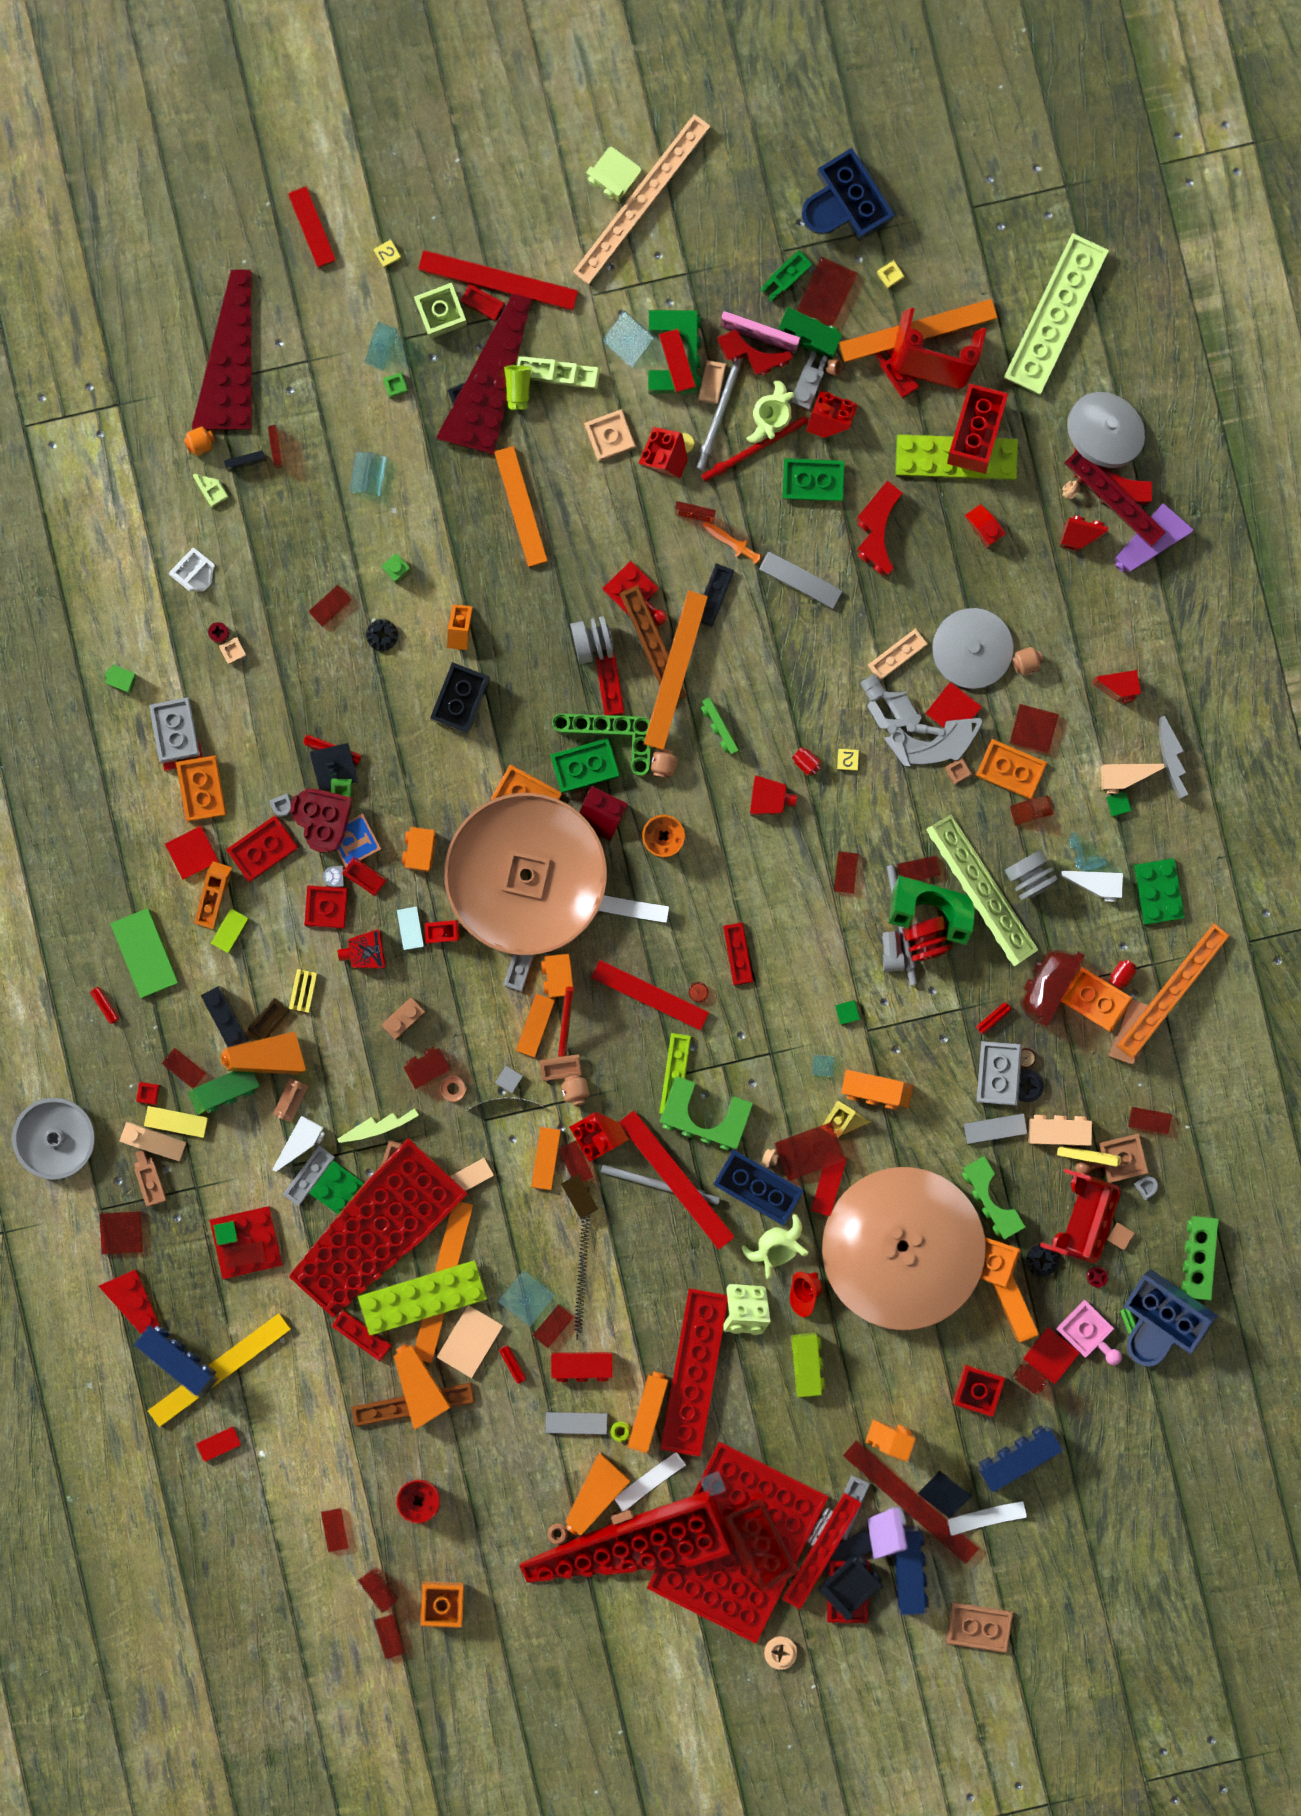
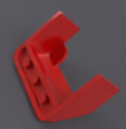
M911 307L902 312L891 359L892 369L899 374L953 389L965 387L980 360L987 329L981 328L974 332L971 345L964 347L960 352L959 358L922 348L924 341L922 333L911 328L915 308Z
M1065 1169L1064 1173L1074 1176L1071 1181L1073 1193L1078 1194L1066 1233L1059 1232L1054 1236L1052 1246L1041 1243L1040 1247L1095 1264L1102 1255L1121 1191L1117 1185Z

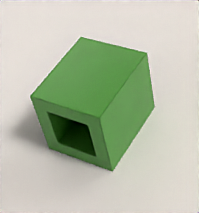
M397 553L381 566L395 584L411 572L409 566Z
M112 665L111 668L107 669L104 679H106L105 683L107 685L131 694L138 675Z

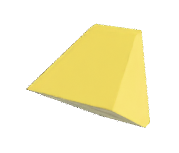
M837 1101L821 1128L839 1138L845 1133L871 1123V1121Z

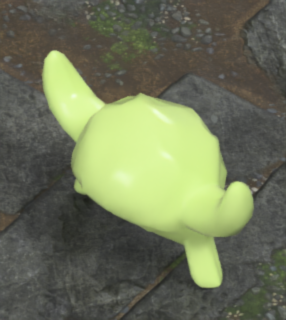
M774 381V394L763 396L756 402L753 418L758 427L751 436L746 438L748 442L759 443L767 435L770 439H773L776 432H780L788 426L792 418L791 406L788 401L794 398V393H787V389L782 382Z
M792 1214L793 1227L790 1231L780 1227H774L766 1231L759 1240L758 1251L754 1252L746 1246H742L743 1253L749 1260L754 1262L764 1261L767 1279H771L773 1267L788 1262L797 1255V1252L803 1256L808 1255V1251L797 1243V1239L802 1233V1223L796 1214Z

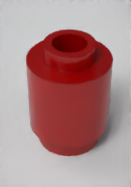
M802 746L792 756V759L795 761L794 764L807 776L809 774L814 776L821 768L819 765L821 760L808 748L805 749Z
M1127 959L1124 962L1120 960L1111 973V978L1108 982L1123 990L1137 973L1134 969L1136 965Z

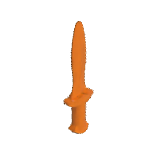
M707 522L703 523L704 528L711 535L728 544L736 551V557L742 553L750 558L754 564L761 561V554L755 553L746 547V539L744 542L738 541L721 528Z

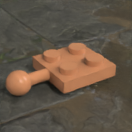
M1139 1134L1098 1143L1100 1153L1121 1157V1163L1118 1166L1080 1160L1076 1164V1171L1084 1175L1090 1174L1094 1169L1104 1167L1108 1183L1148 1173Z

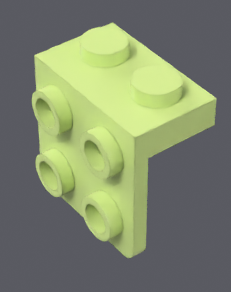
M609 147L594 168L590 166L587 170L586 178L592 186L602 189L607 197L619 202L640 174L641 168L613 147Z
M729 1284L727 1287V1297L730 1315L723 1324L724 1332H732L734 1334L751 1333L753 1335L763 1334L770 1324L766 1288L763 1286Z

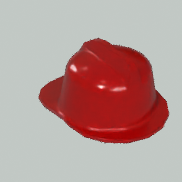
M799 1271L792 1277L790 1304L798 1316H810L813 1313L816 1299L822 1293V1284L818 1279V1273Z

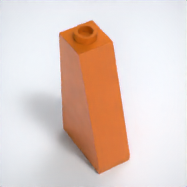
M295 1031L228 1047L221 1054V1062L223 1066H226L227 1071L301 1074L306 1071Z
M1013 1275L1008 1288L993 1284L1015 1339L1018 1342H1022L1039 1335Z
M405 1343L396 1349L397 1354L394 1355V1360L412 1425L416 1430L449 1409L451 1405L412 1344L407 1346Z
M653 1371V1375L648 1373L627 1448L644 1453L648 1452L668 1379L664 1378L665 1374Z
M601 1452L597 1455L565 1521L568 1524L566 1528L574 1535L578 1533L581 1536L630 1482V1479Z

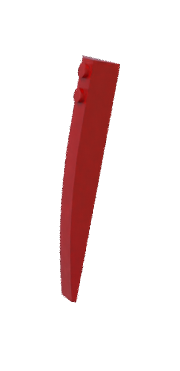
M706 1491L578 1537L519 1563V1567L528 1583L548 1581L559 1577L569 1579L572 1576L579 1575L589 1577L600 1573L602 1575L630 1573L640 1569L650 1571L661 1567L671 1569L681 1565L691 1567L731 1554V1549L716 1504L710 1491Z

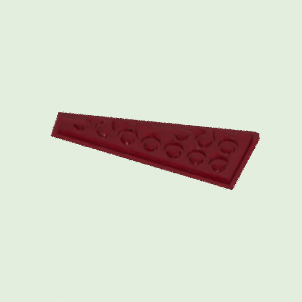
M251 269L230 270L192 422V430L199 427H204L206 430H252Z
M515 294L511 295L439 430L436 440L491 455L494 454L507 402L504 367L516 365L532 299Z

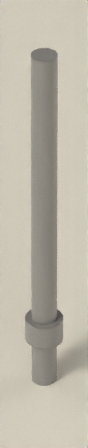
M744 358L733 363L705 444L701 446L699 452L701 455L696 466L698 470L703 471L708 457H711L712 445Z
M890 865L886 867L891 892H893L897 876L895 866ZM898 926L905 958L904 967L907 970L910 985L918 984L915 968H917L916 961L912 962V951L909 952L908 950L911 947L910 941H905L902 931L903 927Z
M606 1165L602 1166L601 1173L672 1192L663 1181ZM697 1189L706 1202L718 1205L720 1197L706 1194L705 1191Z

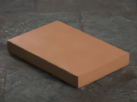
M952 1602L946 1644L1007 1653L1013 1611Z

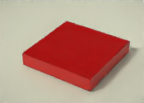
M949 682L925 715L942 728H945L946 721L972 719L982 706Z
M202 826L165 843L182 880L209 868L213 861L219 863Z
M307 885L304 926L345 929L348 888Z
M1047 1327L1022 1359L1055 1384L1080 1352Z

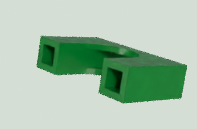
M649 310V334H662L675 329L679 330L680 337L688 348L687 360L695 388L676 393L669 370H648V394H696L697 388H701V376H697V368H701V356H697V348H701V336H697V328L701 329V316H697V310Z
M898 876L892 892L889 924L908 929L914 917L915 906L921 904L931 905L940 909L948 919L947 940L966 945L973 932L975 907L969 895Z

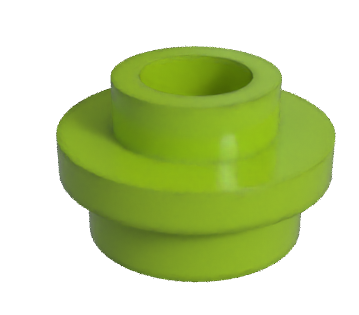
M616 1422L611 1427V1436L617 1442H624L631 1435L630 1426L625 1422ZM623 1428L625 1430V1433L623 1435H618L617 1429Z

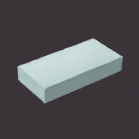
M417 907L397 910L403 949L424 947Z

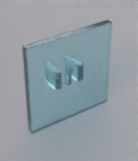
M624 311L602 341L633 367L655 337Z
M523 1270L498 1302L530 1327L555 1294Z

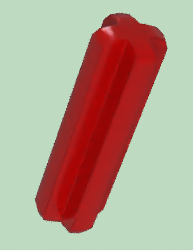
M96 987L91 990V996L110 1024L117 1022L119 1016L101 988Z
M1006 1002L1003 1003L977 1025V1030L981 1034H985L1011 1012V1007Z
M508 1345L502 1347L499 1352L517 1384L524 1382L526 1376Z

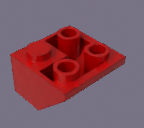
M820 391L806 431L826 438L849 429L858 404L849 399H843L831 393Z
M653 427L638 464L666 476L680 479L688 461L683 434Z
M1080 516L1069 517L1064 525L1059 547L1080 551L1102 538L1107 533L1109 527L1104 526L1105 523L1093 520L1091 523L1085 521V518Z
M598 1112L592 1113L569 1127L589 1162L629 1140L618 1121Z

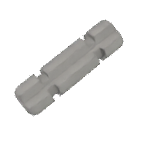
M829 1508L824 1509L822 1517H819L813 1527L812 1534H810L807 1540L812 1546L833 1512Z

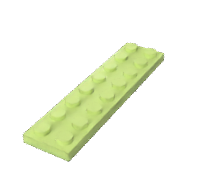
M1072 233L1003 379L1037 395L1041 394L1109 250Z
M952 814L927 828L926 830L931 840L935 842L942 857L951 867L953 874L960 881L963 890L969 895L974 907L983 917L985 924L990 928L996 941L1001 945L1013 966H1016L1038 951V948Z

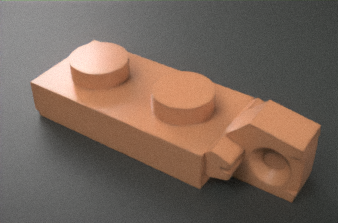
M145 1150L135 1152L138 1162L134 1163V1170L146 1207L167 1201L155 1162H153L152 1158H147Z

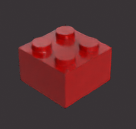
M964 1364L952 1403L993 1417L1005 1377Z

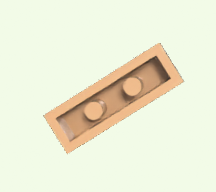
M1034 1115V1119H1029L1028 1143L1091 1145L1092 1121H1087V1117L1075 1116V1120H1066L1067 1116H1054V1120L1046 1119V1115Z

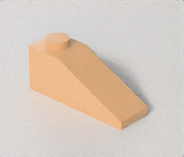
M1104 764L1101 766L1102 790H1107V794H1119V790H1123L1162 770L1164 764Z
M126 1122L120 1138V1142L176 1161H180L187 1143L131 1122Z

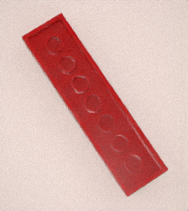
M692 1288L688 1289L660 1450L701 1456L728 1303L726 1294Z

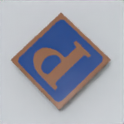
M363 813L348 821L344 839L337 850L345 867L353 856L362 860L381 850Z

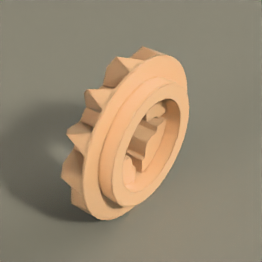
M784 1636L774 1637L767 1643L764 1655L771 1667L783 1670L793 1665L797 1657V1649L791 1639ZM783 1644V1651L790 1654L782 1655L779 1661L778 1654L772 1651L779 1650V1647Z

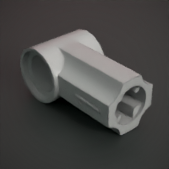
M900 931L882 933L884 972L904 971V955L901 952Z

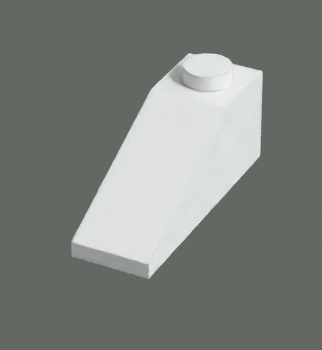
M1060 872L1062 878L1099 898H1105V902H1117V898H1122L1123 873Z
M301 1116L272 1170L278 1172L315 1146L316 1142L320 1144L325 1135L322 1132L324 1127Z

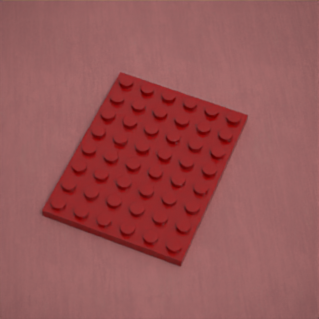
M719 1441L692 1496L710 1491L718 1509L731 1554L691 1567L681 1565L671 1569H667V1567L656 1568L646 1589L756 1644L829 1496Z

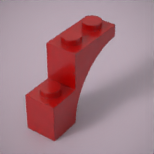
M735 329L716 337L726 360L731 359L732 362L743 358L742 354L745 353L753 374L759 373L760 376L771 372L770 368L776 365L780 368L789 364L788 360L793 358L789 350L779 353L757 351L750 347Z

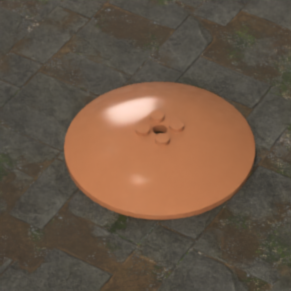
M515 793L501 796L485 803L464 820L449 845L445 860L444 880L451 908L460 923L471 935L498 951L516 955H535L550 952L566 945L587 928L602 903L606 888L607 868L600 840L594 829L579 812L566 803L550 796L536 793ZM524 869L532 872V877L528 881H524L520 877V873Z
M912 1167L889 1168L860 1179L845 1191L836 1202L824 1229L822 1240L823 1263L833 1290L840 1300L857 1316L883 1328L894 1330L920 1329L939 1323L951 1316L964 1305L975 1290L984 1267V1232L972 1203L953 1183L940 1175L923 1169ZM900 1241H906L909 1244L906 1252L898 1251L897 1244Z

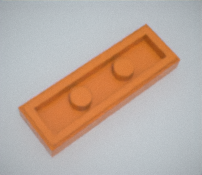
M535 994L516 1051L532 1057L536 1056L555 1000Z
M540 1127L531 1187L552 1189L561 1130Z

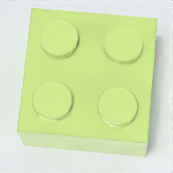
M452 283L414 297L429 339L467 325Z

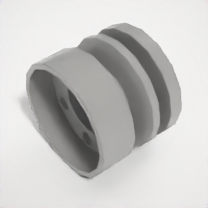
M604 616L599 617L600 626L596 627L595 620L592 618L590 629L586 628L583 621L570 624L580 665L593 662L594 652H597L600 660H603L602 650L607 651L608 658L613 657V639L610 627L605 621Z
M1042 850L1033 853L1004 870L1010 882L1020 879L1021 883L1015 888V891L1023 887L1025 888L1026 892L1019 895L1021 900L1038 895L1050 888L1058 880L1056 875L1049 879L1045 876L1053 871L1052 868L1041 869V866L1047 862Z

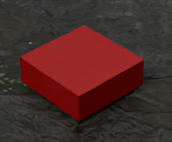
M139 1082L136 1102L157 1105L160 1085Z

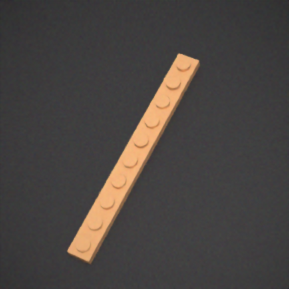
M695 114L692 116L574 269V275L587 285H590L710 129V125Z

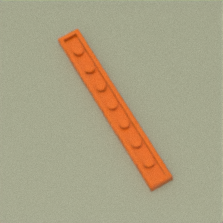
M992 299L912 321L911 328L920 331L924 340L995 320L997 315ZM899 325L839 342L844 363L894 349Z
M690 590L687 591L643 745L664 750L708 596Z
M1215 923L1212 924L1116 1047L1133 1059L1230 935Z
M459 1202L451 1210L435 1272L458 1265L474 1205ZM445 1312L422 1319L415 1344V1349L422 1361L429 1363L433 1361Z

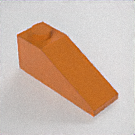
M212 862L206 873L194 924L214 929L229 883L232 867Z

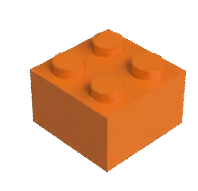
M410 827V831H406L405 843L408 847L407 851H403L402 863L407 870L431 873L437 836L435 830Z
M570 955L545 956V961H541L542 973L547 974V981L543 982L544 992L549 994V998L565 997L566 987H573Z
M423 1581L420 1626L462 1627L464 1583Z

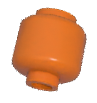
M199 427L187 432L184 442L189 454L193 453L195 456H200L213 449L212 443L215 440L211 430L207 432L204 427Z

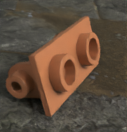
M289 1078L273 1115L292 1123L308 1085Z

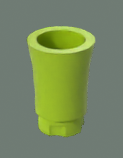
M523 365L504 367L509 409H527L532 367Z

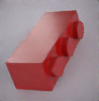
M552 1352L551 1378H556V1382H568V1378H576V1382H588V1378H596L597 1382H607L609 1378H613L612 1352Z

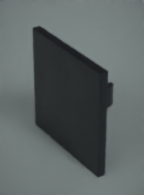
M349 743L309 752L319 790L330 789L331 779H352V783L359 782Z
M940 1470L918 1492L922 1498L949 1519L971 1498L968 1492Z

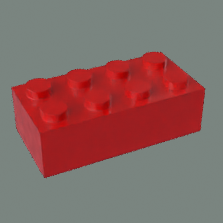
M969 383L950 447L947 464L986 474L1006 407L1008 393Z

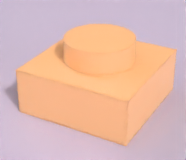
M237 637L219 646L228 665L247 656Z

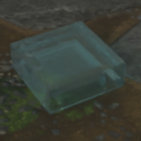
M813 1055L812 1075L833 1076L834 1056Z
M719 1471L700 1478L704 1492L710 1491L711 1495L714 1496L726 1491Z

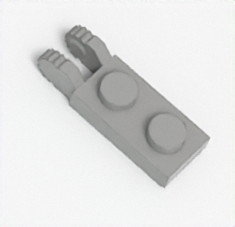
M815 351L811 352L807 365L804 366L794 391V398L790 402L807 410L810 409L828 359L824 355L820 361L819 369L811 367L816 358Z

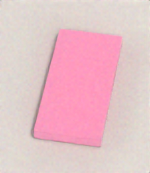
M723 311L721 327L729 330L735 329L740 334L794 353L797 351L800 337Z

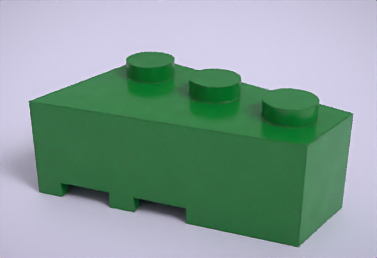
M788 306L778 328L782 332L800 337L799 346L815 351L822 356L825 355L829 359H833L842 338V333L839 332L838 328L826 326L819 320L810 318Z
M233 1071L194 1088L188 1095L197 1115L206 1111L209 1114L218 1110V1106L224 1103L228 1106L237 1102V1097L244 1095L246 1098L255 1094V1089L260 1086L254 1072Z

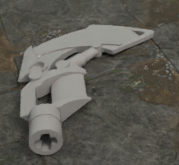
M876 674L860 682L870 700L867 707L880 728H887L891 734L890 737L883 738L904 766H910L909 763H935L951 758L958 760L968 748L982 724V719L980 718L946 721L945 728L943 729L919 724L922 717L920 714H917L906 695L907 691H885ZM884 698L896 719H886L876 701ZM971 723H977L975 729L972 732ZM906 725L909 732L928 733L938 736L932 742L920 741L906 734L901 729V726Z

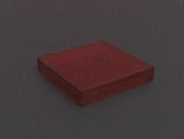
M676 501L675 515L714 523L716 510L679 501Z
M1019 704L1009 743L1048 754L1059 714Z
M141 1211L99 1214L101 1254L143 1252Z

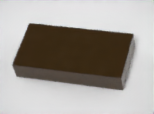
M273 998L248 1029L259 1039H265L290 1010Z
M579 1174L561 1183L580 1219L598 1210Z

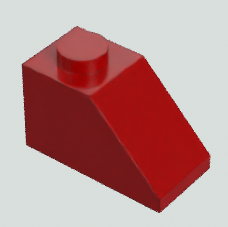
M981 504L964 515L986 548L995 544L1006 534L996 519Z

